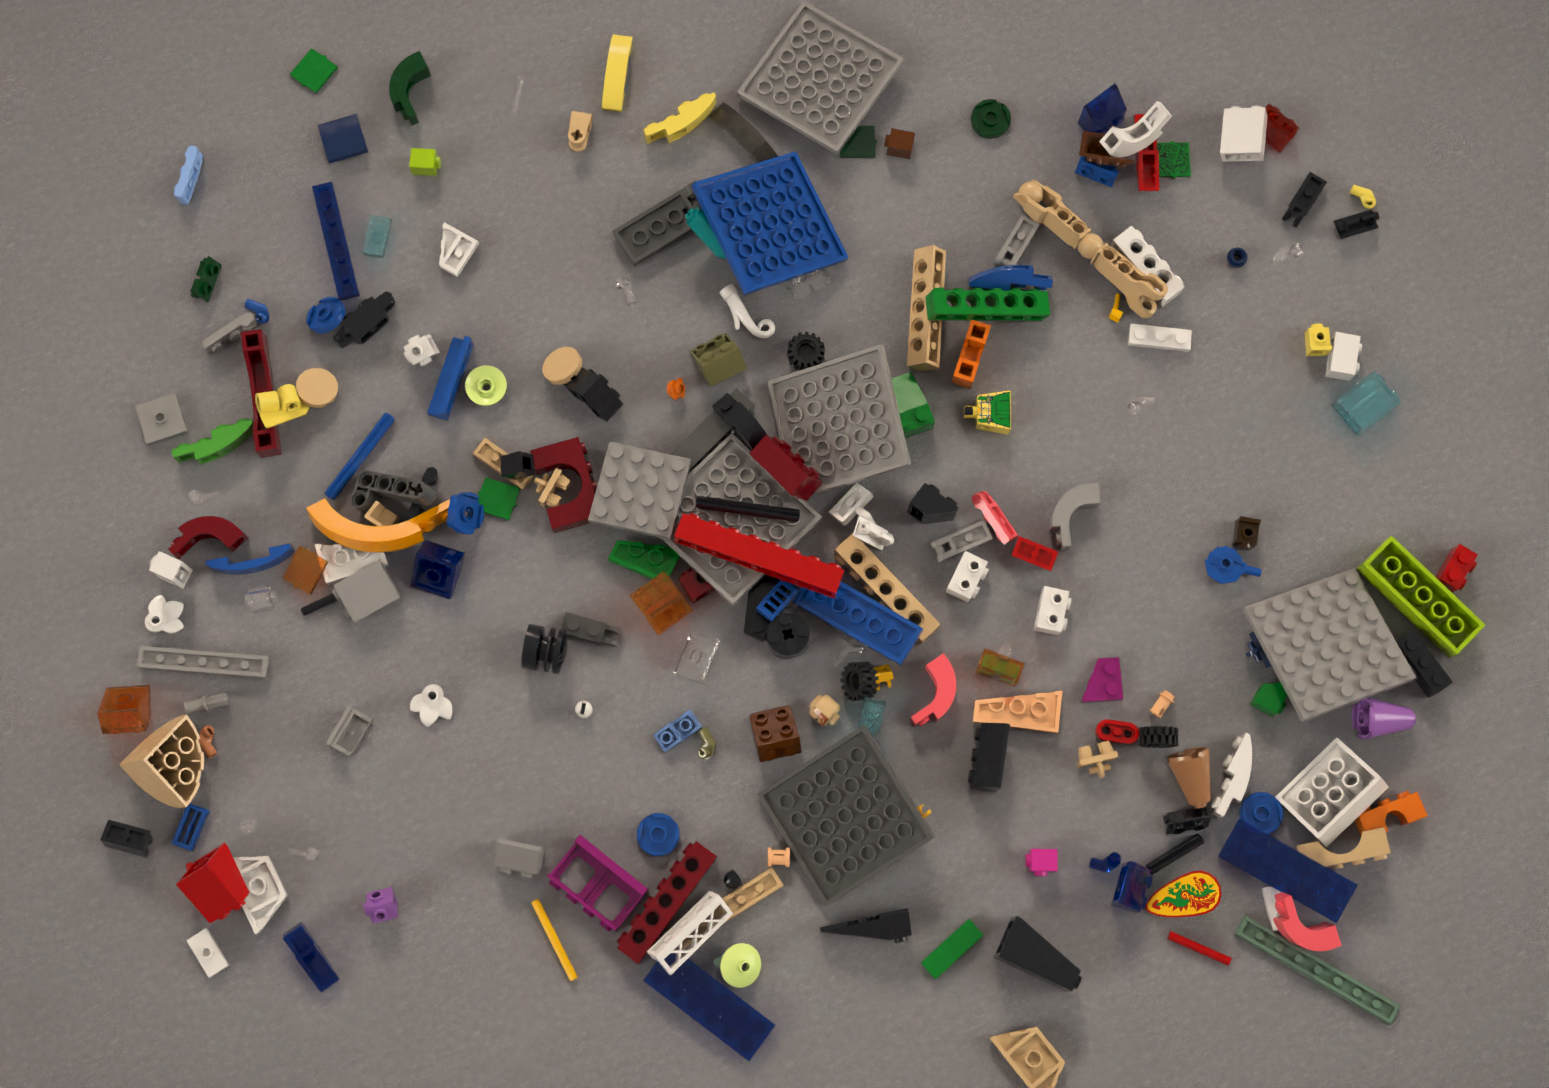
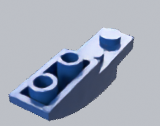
M1006 265L977 273L969 278L968 284L972 286V289L982 288L983 291L984 288H1001L1002 291H1009L1011 283H1014L1015 287L1026 288V285L1034 286L1035 289L1046 290L1047 288H1052L1053 279L1052 276L1033 274V265Z

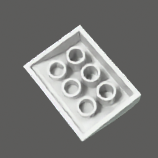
M1336 738L1275 798L1313 836L1327 847L1389 786L1382 777L1341 740Z

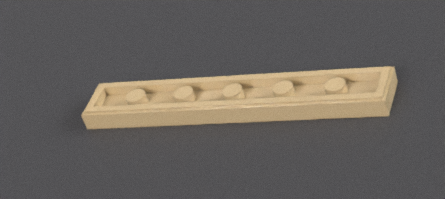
M773 867L722 898L733 912V915L724 923L784 886ZM720 905L714 910L713 919H719L725 913ZM702 922L698 926L697 934H703L707 930L708 922ZM686 937L682 941V949L691 945L692 938Z

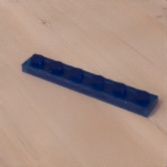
M331 181L312 186L338 298L340 301L359 297L360 293L334 185Z

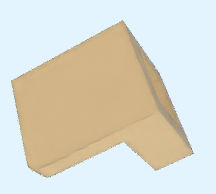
M378 501L374 502L364 516L372 526L395 525L400 520L397 515L386 509Z

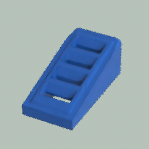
M780 580L756 607V611L771 622L782 613L799 590L791 583ZM781 586H785L792 593L788 595L781 589ZM776 592H779L781 595H783L786 598L785 601H783L777 595H775ZM771 598L775 599L781 605L779 607L776 606L773 602L770 601ZM766 604L772 607L775 610V612L772 613L770 610H768L765 607Z

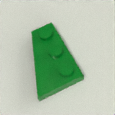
M617 540L608 557V561L666 586L680 556L671 547H665L664 545H645L641 542Z

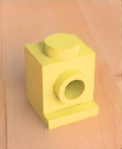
M1323 324L1311 325V328H1308L1304 333L1306 356H1327L1332 350L1329 327H1323Z

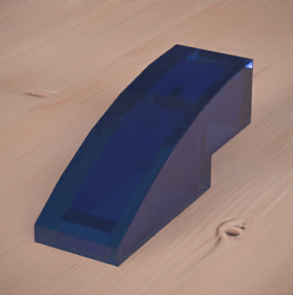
M302 921L283 934V940L321 993L340 980L327 957Z

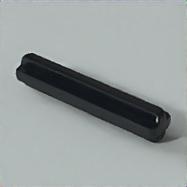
M1195 834L1146 864L1147 871L1153 875L1204 844L1202 836Z

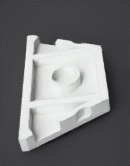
M269 856L233 857L250 892L244 901L246 903L242 908L254 933L259 934L287 898L288 894Z

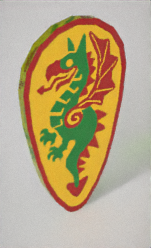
M1202 870L1192 871L1159 888L1148 899L1145 909L1151 914L1162 917H1191L1207 914L1215 910L1221 901V885L1217 878L1209 872Z

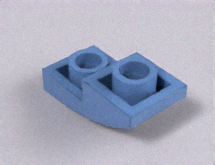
M688 710L653 736L666 753L699 731L703 726L692 710Z

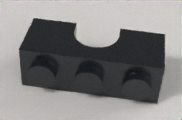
M1414 630L1396 641L1408 664L1417 673L1418 679L1415 681L1428 698L1436 695L1453 683Z

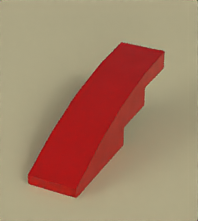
M1135 114L1133 116L1134 124L1145 114ZM1156 139L1149 146L1135 153L1138 191H1159V150H1157Z

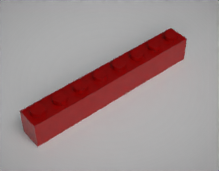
M683 513L674 535L675 543L834 599L844 575V569H841V566L838 564H827L821 562V559L816 556L810 555L807 557L801 555V552L796 549L789 548L787 550L781 548V545L776 542L769 541L767 543L761 541L756 535L749 534L747 536L741 534L736 528L729 527L727 529L721 527V524L713 520H709V522L701 520V517L693 513H689V515Z

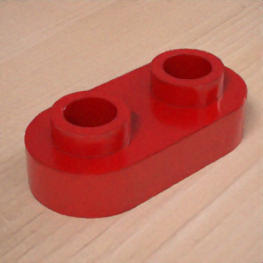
M1105 719L1100 721L1095 728L1096 736L1102 741L1130 745L1139 737L1138 727L1130 722ZM1104 727L1109 729L1108 735L1103 733L1102 729ZM1125 730L1130 732V738L1124 736Z

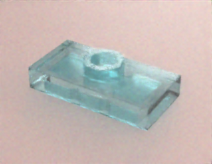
M377 215L370 216L362 252L363 255L384 258L392 223L391 218Z

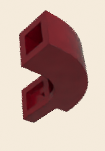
M202 516L191 519L181 525L178 529L183 535L175 538L168 550L180 559L197 542L213 538L220 540L234 552L248 537L235 524L224 518Z

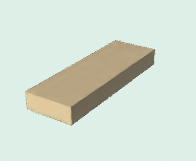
M484 438L472 454L501 475L500 456L507 455L508 453L487 438ZM534 472L533 476L517 480L505 479L523 491L536 474Z

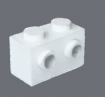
M965 551L945 592L967 603L971 598L975 599L980 589L977 584L980 579L984 581L989 569L985 568L988 561Z
M1047 586L1042 588L1034 631L1059 636L1062 630L1065 631L1068 620L1064 618L1065 611H1069L1071 605V598H1068L1069 591Z

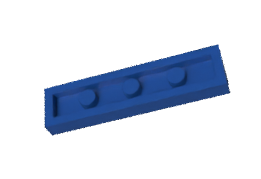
M464 336L463 340L453 337L427 411L429 416L448 421L474 346L471 337Z

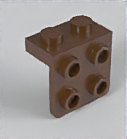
M1083 131L1079 155L1086 157V161L1097 162V164L1103 165L1114 164L1121 167H1126V163L1133 164V159L1114 157L1106 151L1099 142L1106 133Z
M786 705L750 715L760 762L772 761L777 758L802 753L798 730L790 706Z

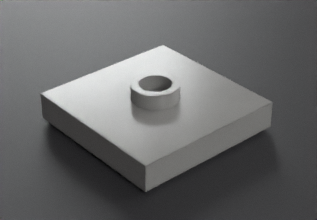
M176 393L135 406L148 446L189 433Z

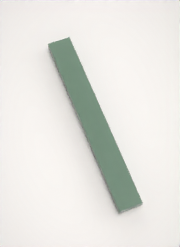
M1244 915L1234 935L1384 1023L1392 1024L1400 1008L1399 1004Z

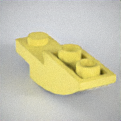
M715 92L703 94L694 101L683 102L677 107V116L671 115L662 122L649 124L643 129L647 144L664 137L667 138L668 143H671L695 129L715 107Z

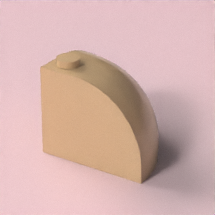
M187 715L176 717L144 739L119 765L137 785L158 801L175 808L187 807L200 786L201 771L204 770V752H201L198 740L200 736Z

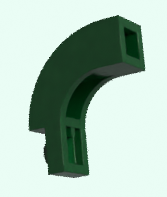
M420 51L406 57L398 64L393 71L389 83V94L395 112L400 111L404 120H409L411 126L419 123L409 101V93L416 83L431 76Z

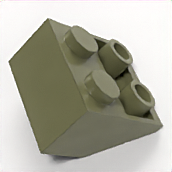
M727 333L719 334L712 340L698 344L694 349L690 350L703 378L710 387L747 369L739 347Z

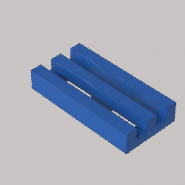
M189 803L185 808L171 844L194 851L210 810ZM194 809V814L181 843L179 842L191 810ZM202 812L200 819L197 823V826L195 828V831L193 833V836L191 838V841L189 845H187L190 835L197 821V818L199 816V813Z

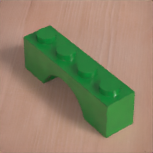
M1281 682L1276 684L1263 683L1256 691L1250 705L1270 717L1275 716L1277 713L1280 715L1286 706L1284 700L1287 697V693Z

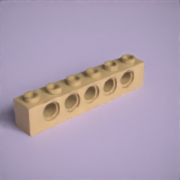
M935 245L914 249L907 367L919 372L937 369L940 363L942 321L927 319L925 296L932 289L944 288L946 251Z
M853 533L834 550L836 562L842 567L845 565L850 570L849 575L856 582L860 581L864 585L863 589L870 597L874 596L879 601L878 603L887 606V608L908 620L912 616L919 618L920 624L918 626L923 628V632L916 642L920 645L940 627L941 624L865 544L853 536ZM857 555L861 557L862 562L854 564L850 558ZM867 571H874L877 577L871 580L865 576V573ZM888 586L891 593L884 595L880 592L879 588ZM902 601L905 604V609H896L894 603Z

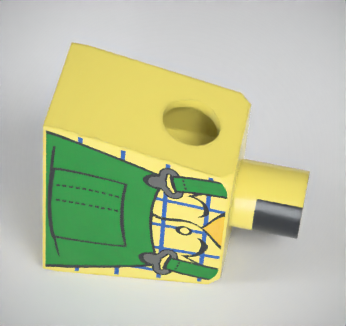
M1011 391L978 395L975 400V406H964L963 417L975 418L976 429L1008 435L1011 430Z

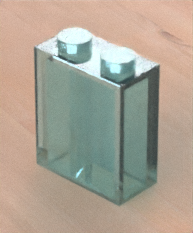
M1375 371L1344 393L1331 405L1357 436H1360L1401 403L1397 393L1390 390L1385 384V379Z

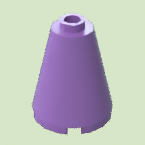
M1370 697L1360 700L1352 708L1353 729H1357L1359 734H1356V736L1360 739H1369L1408 730L1416 722V715L1411 708Z

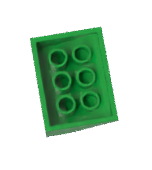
M912 372L891 378L905 438L933 429L935 420Z

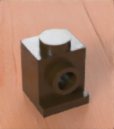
M1240 516L1235 521L1232 545H1236L1242 550L1254 548L1257 545L1261 520ZM1245 531L1251 532V535L1247 536Z

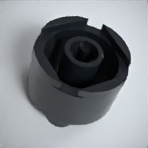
M792 613L778 615L770 622L767 629V644L770 651L781 659H791L800 656L808 646L809 627L798 615ZM784 633H785V634L791 633V634H792L791 637H792L793 639L788 638L787 640H785V639H784Z

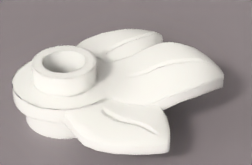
M162 595L155 597L148 606L149 614L145 618L146 628L151 632L165 631L167 633H176L180 631L184 625L178 618L183 612L184 604L178 601L166 603ZM153 619L160 620L157 624L152 623Z
M436 684L426 686L421 694L415 695L411 700L410 710L413 712L420 711V719L426 727L432 725L438 719V716L451 719L452 704L450 700L444 697L442 688ZM431 691L436 693L435 699L429 697Z

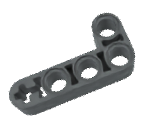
M364 471L357 479L351 496V505L366 514L375 501L380 502L381 497L429 506L434 503L437 495L433 488L419 480Z

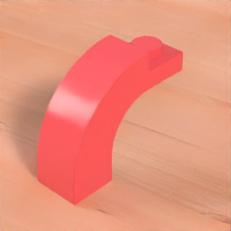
M944 653L928 663L924 668L934 682L935 697L928 706L910 717L909 720L913 726L917 724L920 726L925 725L931 720L929 717L931 715L937 722L945 715L954 700L956 677L954 669Z
M1283 892L1274 895L1276 899L1275 908L1280 916L1273 918V921L1279 932L1288 941L1312 951H1327L1342 946L1336 925L1324 921L1311 927H1305L1298 918L1292 896Z

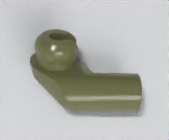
M705 727L698 731L703 740L701 749L698 751L701 759H709L716 747V741L708 727Z

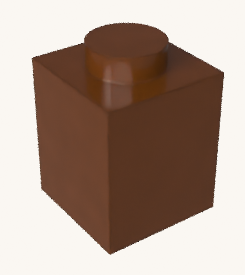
M892 128L890 135H886L884 147H888L886 155L910 159L915 133Z

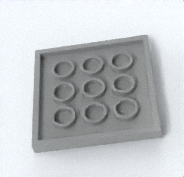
M609 442L588 521L671 540L691 459Z

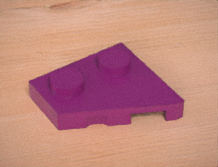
M1119 657L1098 658L1096 660L1081 703L1123 700Z

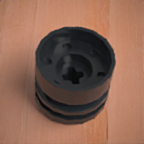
M529 624L523 644L522 668L537 670L541 661L543 662L544 672H548L551 663H553L552 672L559 674L567 651L566 630L560 629L556 638V629L551 628L547 637L545 636L544 626Z

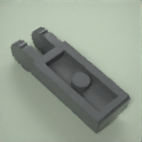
M568 612L565 614L561 629L566 630L567 636L618 647L619 642L615 639L604 638L605 631L617 635L622 634L623 631L621 628L607 625V623Z

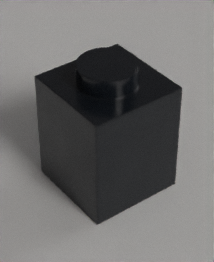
M518 451L500 456L501 477L517 480L534 475L533 454Z

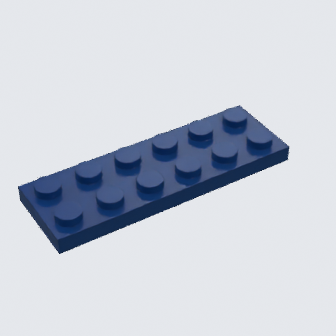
M843 582L840 583L835 599L801 587L792 601L798 607L900 666L923 632L922 627Z

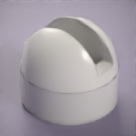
M583 700L576 704L575 712L580 718H588L592 714L593 708L588 701ZM584 703L586 704L584 714H580L582 704Z

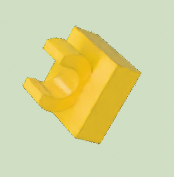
M889 664L874 667L872 670L876 669L877 673L875 676H878L879 679L876 680V683L880 684V682L886 681L888 688H890L892 685L890 680L894 679Z

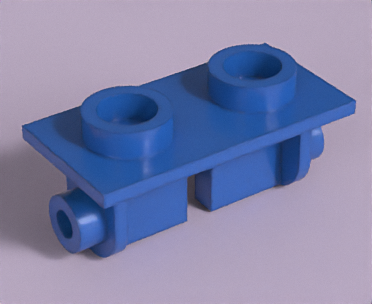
M1081 156L1075 173L1112 187L1119 170L1111 165L1102 164L1099 166L1097 162L1086 161V157Z

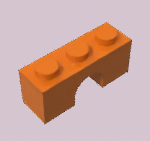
M971 319L951 381L952 384L971 389L991 325Z
M1409 790L1397 794L1398 799L1390 801L1387 798L1377 802L1378 807L1371 809L1369 806L1354 820L1360 836H1362L1364 831L1383 827L1388 832L1385 824V818L1388 813L1395 814L1399 818L1401 825L1427 817L1428 815L1418 792L1410 794Z

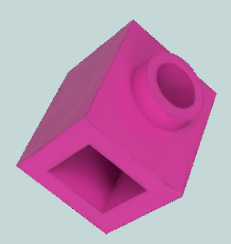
M1057 849L1028 850V854H1025V867H1029V872H1034V876H1048V872H1057Z

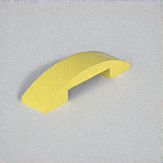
M612 35L604 80L602 110L622 112L632 37Z

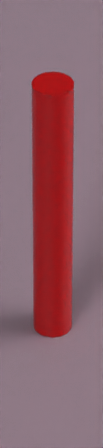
M1172 931L1168 934L1167 939L1227 966L1231 962L1232 958Z

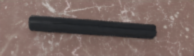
M697 496L696 507L701 509L798 522L800 519V510L705 496Z

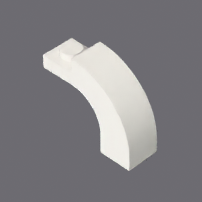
M1156 101L1137 123L1124 129L1112 126L1099 142L1111 156L1126 157L1133 155L1149 146L1163 133L1161 129L1170 120L1172 115L1161 102Z

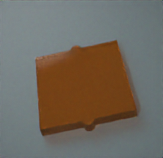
M299 546L283 579L292 583L294 588H300L308 594H312L328 561L318 556L317 552H311L303 546Z

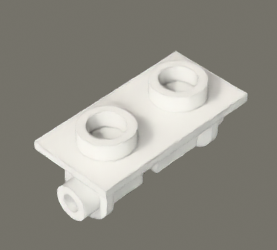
M861 516L858 517L853 533L854 537L881 551L884 545L888 546L894 543L893 535L888 533L887 530Z

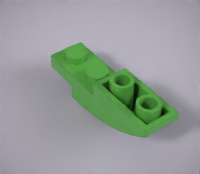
M240 419L236 424L219 425L216 429L210 430L212 439L202 438L197 443H184L172 449L173 458L178 463L195 458L202 465L223 457L243 444L253 434V420Z

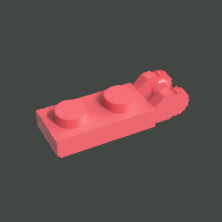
M981 491L972 496L971 499L975 508L981 509L984 519L992 526L998 540L1002 541L1003 544H1007L1018 537L988 492Z

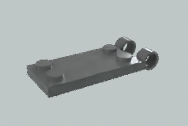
M691 182L683 189L612 231L634 266L692 232V229L686 224V214L683 211H689L693 208L689 199L696 198L691 187L694 182Z

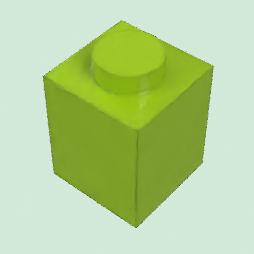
M411 148L409 168L412 175H437V169L441 168V157H438L436 149Z

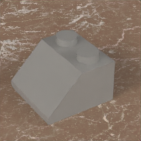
M498 838L494 866L500 868L499 872L512 874V871L521 872V877L533 879L534 875H540L545 850L542 847Z

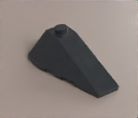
M908 908L820 927L821 933L881 940L894 939L895 943L908 941L907 936L912 935Z

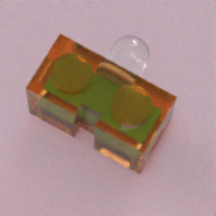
M1005 643L1000 647L999 653L985 648L981 653L975 672L992 678L993 675L999 676L998 681L1015 687L1019 682L1025 663L1010 658L1013 648L1010 644Z

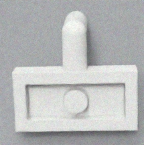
M856 483L829 511V514L844 526L857 514L876 524L871 514L863 508L873 498V495L859 483Z

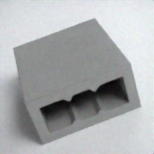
M380 559L333 585L335 589L332 590L337 601L342 600L345 606L343 611L348 620L352 619L354 622L401 597Z

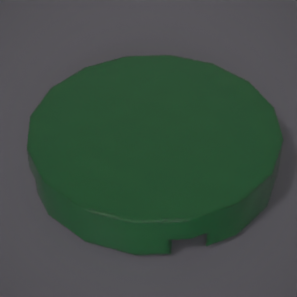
M983 100L972 111L971 126L983 138H998L1009 129L1011 121L1010 111L1005 104L997 102V100Z

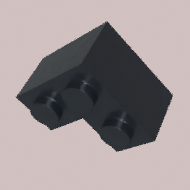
M581 367L578 375H574L570 378L571 381L564 384L576 399L584 402L598 418L606 422L624 405L619 399L620 394L607 385L609 383L608 380L601 374L597 375L592 369L586 370Z

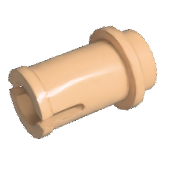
M1166 690L1163 693H1159L1160 697L1149 710L1160 719L1169 705L1174 703L1175 697Z

